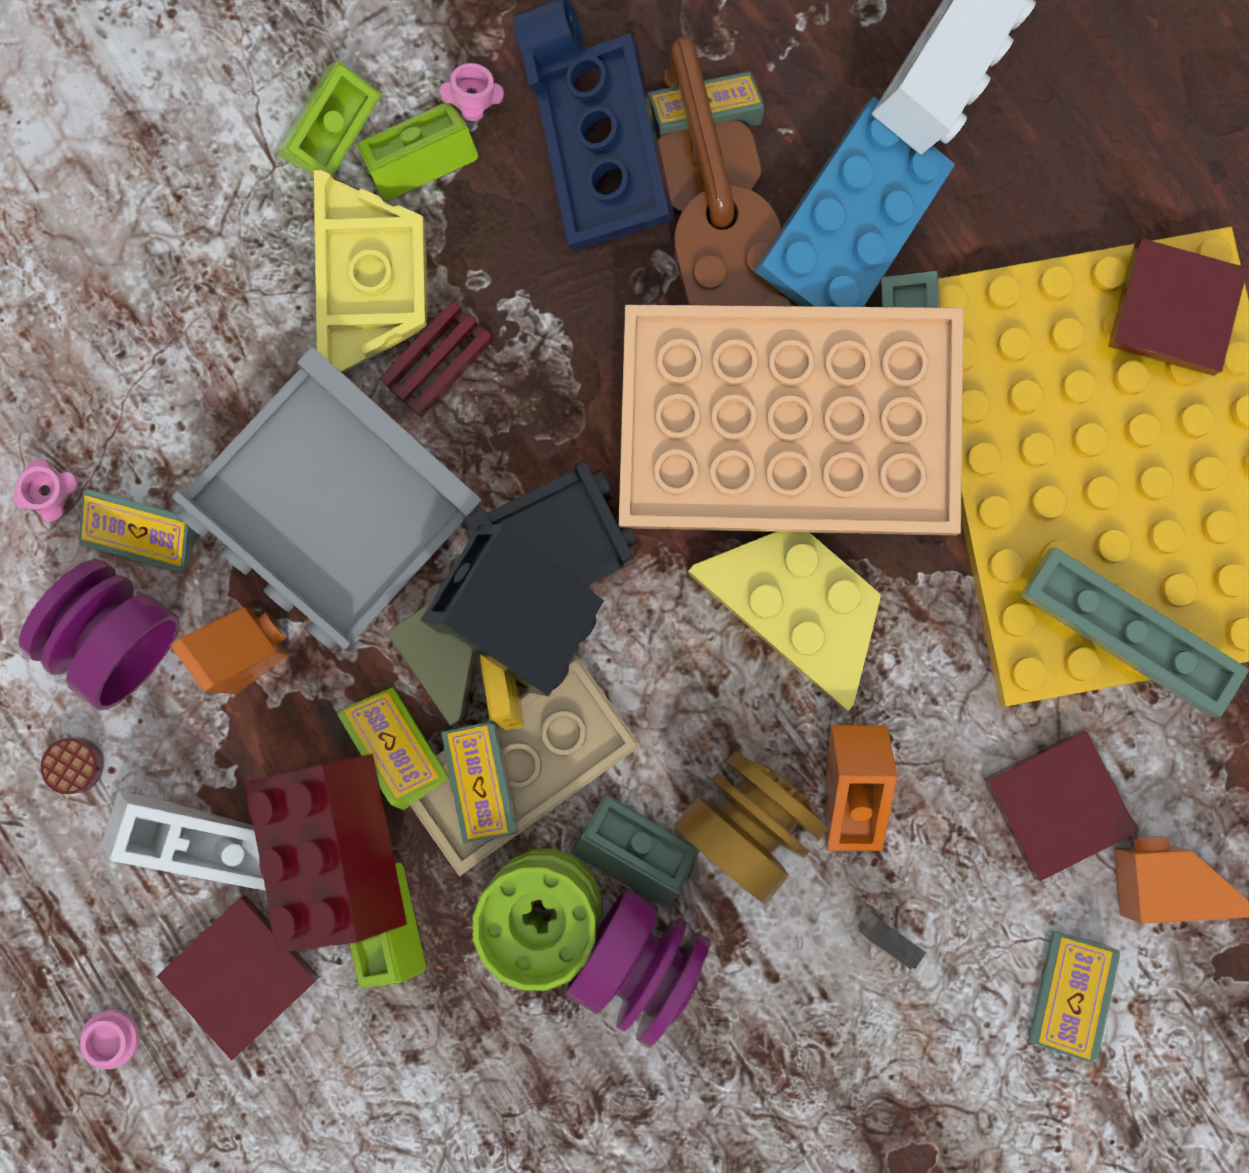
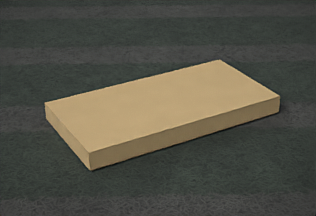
M577 656L569 661V671L566 678L557 688L552 690L549 697L528 692L520 696L524 727L505 731L498 725L519 829L516 834L463 843L450 779L411 805V808L458 876L464 874L641 746ZM489 718L483 723L491 722L493 720ZM444 750L440 754H438L437 757L441 762L442 766L444 767L445 771L449 775V769Z

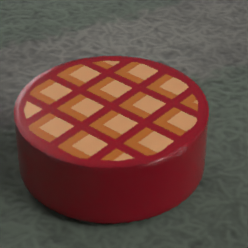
M83 738L61 739L53 743L45 751L41 760V775L47 786L55 792L61 794L85 792L99 781L104 767L103 757L98 747L89 740Z

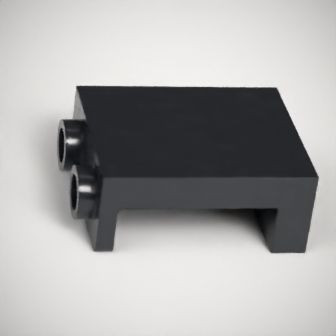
M585 460L575 464V470L488 513L483 508L464 517L472 535L479 525L504 524L586 587L633 565L634 558L631 550L639 547L631 528H620L619 520L615 521L606 503L613 499L614 495L601 469L591 473Z
M504 524L479 525L420 621L438 633L452 634L517 679L516 686L523 691L549 697L552 690L557 688L566 678L569 671V661L578 645L593 631L596 625V614L604 600Z

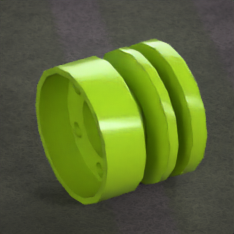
M556 848L531 849L512 857L496 873L484 890L473 915V942L482 964L499 981L520 990L547 991L570 981L587 963L602 919V894L593 873L577 857ZM537 900H542L545 909L554 908L549 921H543L540 912L531 913Z

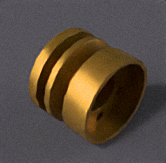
M735 751L726 762L745 779L741 785L736 788L720 774L716 773L712 781L727 799L726 803L719 809L710 802L696 797L674 823V827L731 879L758 901L766 905L789 877L785 868L773 855L781 845L795 855L805 858L810 851L790 833L799 824L813 837L820 840L828 828L817 818L808 803L809 801L768 766L747 759Z

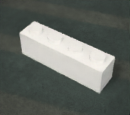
M942 0L871 115L920 155L939 140L947 144L954 138L967 120V116L962 113L966 104L970 105L990 82L991 77L986 74L989 66H994L1012 45L1014 39L1008 35L1011 29H1016L1033 10L1036 1Z

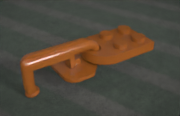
M681 36L672 44L668 68L665 70L663 77L667 88L676 86L679 88L688 129L667 133L658 139L672 208L681 213L674 232L673 251L686 304L706 306H798L754 271L781 231L779 219L773 208L763 197L752 191L761 174V165L754 137L749 128L740 121L729 120L714 123L695 44L687 36ZM736 218L735 224L730 228L731 224Z

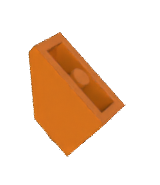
M245 607L179 638L170 645L202 690L209 693L238 694L290 655L282 644L287 635L278 621L267 611L261 615L259 611Z
M831 725L826 758L827 851L883 850L898 776L888 726Z
M1169 837L1133 838L1134 847L1114 848L1121 916L1140 924L1249 917V900L1193 851L1170 846Z

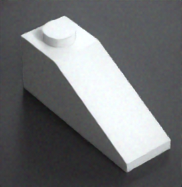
M118 790L101 843L109 861L266 891L264 879L259 868V854L253 825L174 802Z

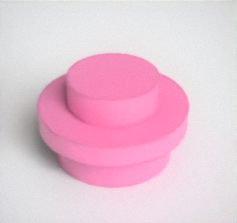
M119 1010L102 1011L90 1018L83 1027L80 1036L81 1053L88 1063L97 1068L114 1069L120 1067L133 1057L138 1048L140 1037L138 1027L135 1021L125 1012Z

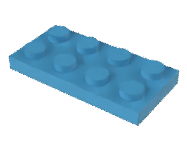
M875 97L863 106L754 270L798 306L864 307L879 284L881 277L884 276L955 166L951 160L934 146H931L920 155L871 115L879 102Z

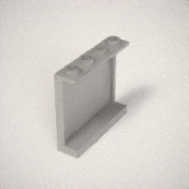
M312 346L297 362L300 369L194 483L185 492L176 491L172 498L183 507L177 515L185 524L202 537L209 531L226 545L221 554L233 566L246 575L252 569L255 570L269 583L264 592L275 603L287 612H290L296 606L311 620L306 628L316 639L329 649H332L338 643L345 650L464 522V517L474 511L482 499Z

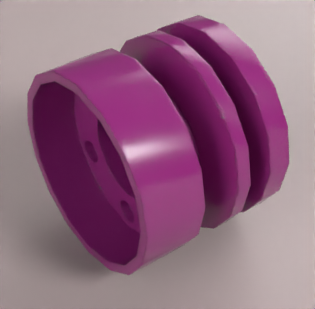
M94 558L82 562L68 571L45 592L31 610L21 628L18 645L21 652L31 660L41 661L44 670L48 673L61 675L68 672L66 683L69 689L97 710H108L130 696L153 673L171 647L170 645L175 641L180 622L177 615L150 595L140 594L133 597V582L126 577L116 575L115 569L105 561Z
M626 887L600 924L587 963L568 982L564 995L596 1015L617 995L623 999V1002L618 1012L616 1028L625 1032L637 1020L641 1012H644L636 1032V1040L649 1048L680 1017L691 1000L700 981L702 967L707 958L711 941L697 931L691 935L679 951L678 948L683 939L686 925L678 919L663 932L660 938L651 934L657 920L658 906Z

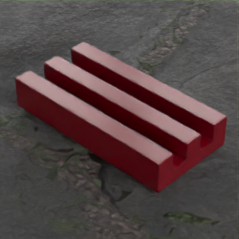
M452 300L379 379L422 418L494 341L493 336L485 328L482 329L469 314L466 315L461 310V307ZM456 321L459 325L403 385L398 383ZM470 333L475 339L417 400L412 394Z

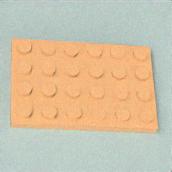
M625 305L619 527L633 529L911 535L960 534L964 308Z

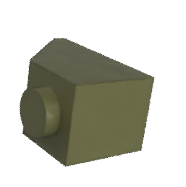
M429 603L392 628L387 634L449 725H458L466 719L478 652L452 634L438 633L420 621L429 607Z

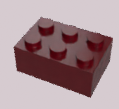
M373 754L245 782L248 811L253 823L259 854V868L264 879L271 916L270 924L275 936L277 952L359 943L408 925Z

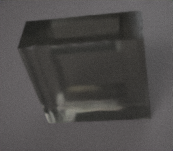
M870 911L866 913L857 926L860 929L859 932L869 941L910 970L911 968L916 969L926 954L914 942Z

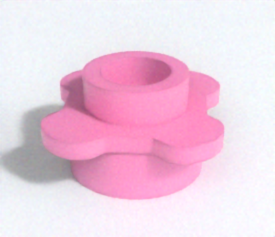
M466 63L458 66L452 72L451 82H445L441 85L440 97L445 103L454 104L462 112L464 119L478 121L482 119L483 111L490 105L502 102L504 91L501 85L494 83L493 76L487 68L475 63Z
M36 459L30 462L27 469L19 476L16 490L13 493V501L20 509L31 508L39 512L42 519L47 522H57L63 518L65 514L63 506L69 495L78 490L79 482L74 474L70 472L59 473L51 469L49 462L43 459ZM49 486L50 493L44 496L42 488Z

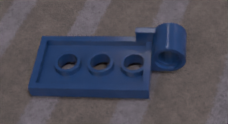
M551 0L514 14L513 27L523 56L528 85L537 94L568 247L578 251L674 221V213L637 41L633 35L629 33L585 49L581 27L570 0ZM589 69H600L601 78L598 85L589 92L578 91V81L581 75ZM600 119H610L612 128L608 137L600 143H590L588 133L591 126ZM609 170H621L622 182L620 187L611 194H600L599 181L601 177Z

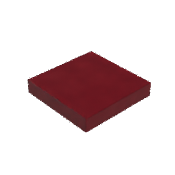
M1141 238L1134 244L1108 347L1215 376L1223 370L1248 268Z
M1079 731L984 778L1035 880L1042 881L1138 833L1087 731Z
M246 895L237 900L156 976L231 1061L320 978L296 950L277 952L275 936L271 929L270 921Z

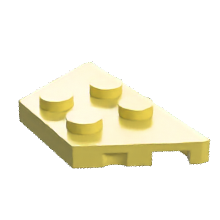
M314 170L317 351L341 373H344L428 327L426 223L422 215L400 205L392 206L383 202L380 196L362 188L357 190L333 179L331 174L323 170Z
M774 532L694 564L690 568L688 574L838 706L844 711H849L852 708L881 594L810 532Z

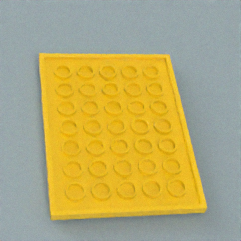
M1232 227L1153 240L1157 243L1241 266ZM1134 244L939 278L940 308H964L961 522L1000 707L1151 680L1019 596L1047 550L1053 547L1071 556L1239 663L1249 662V299L1245 282L1223 370L1212 376L1108 347Z

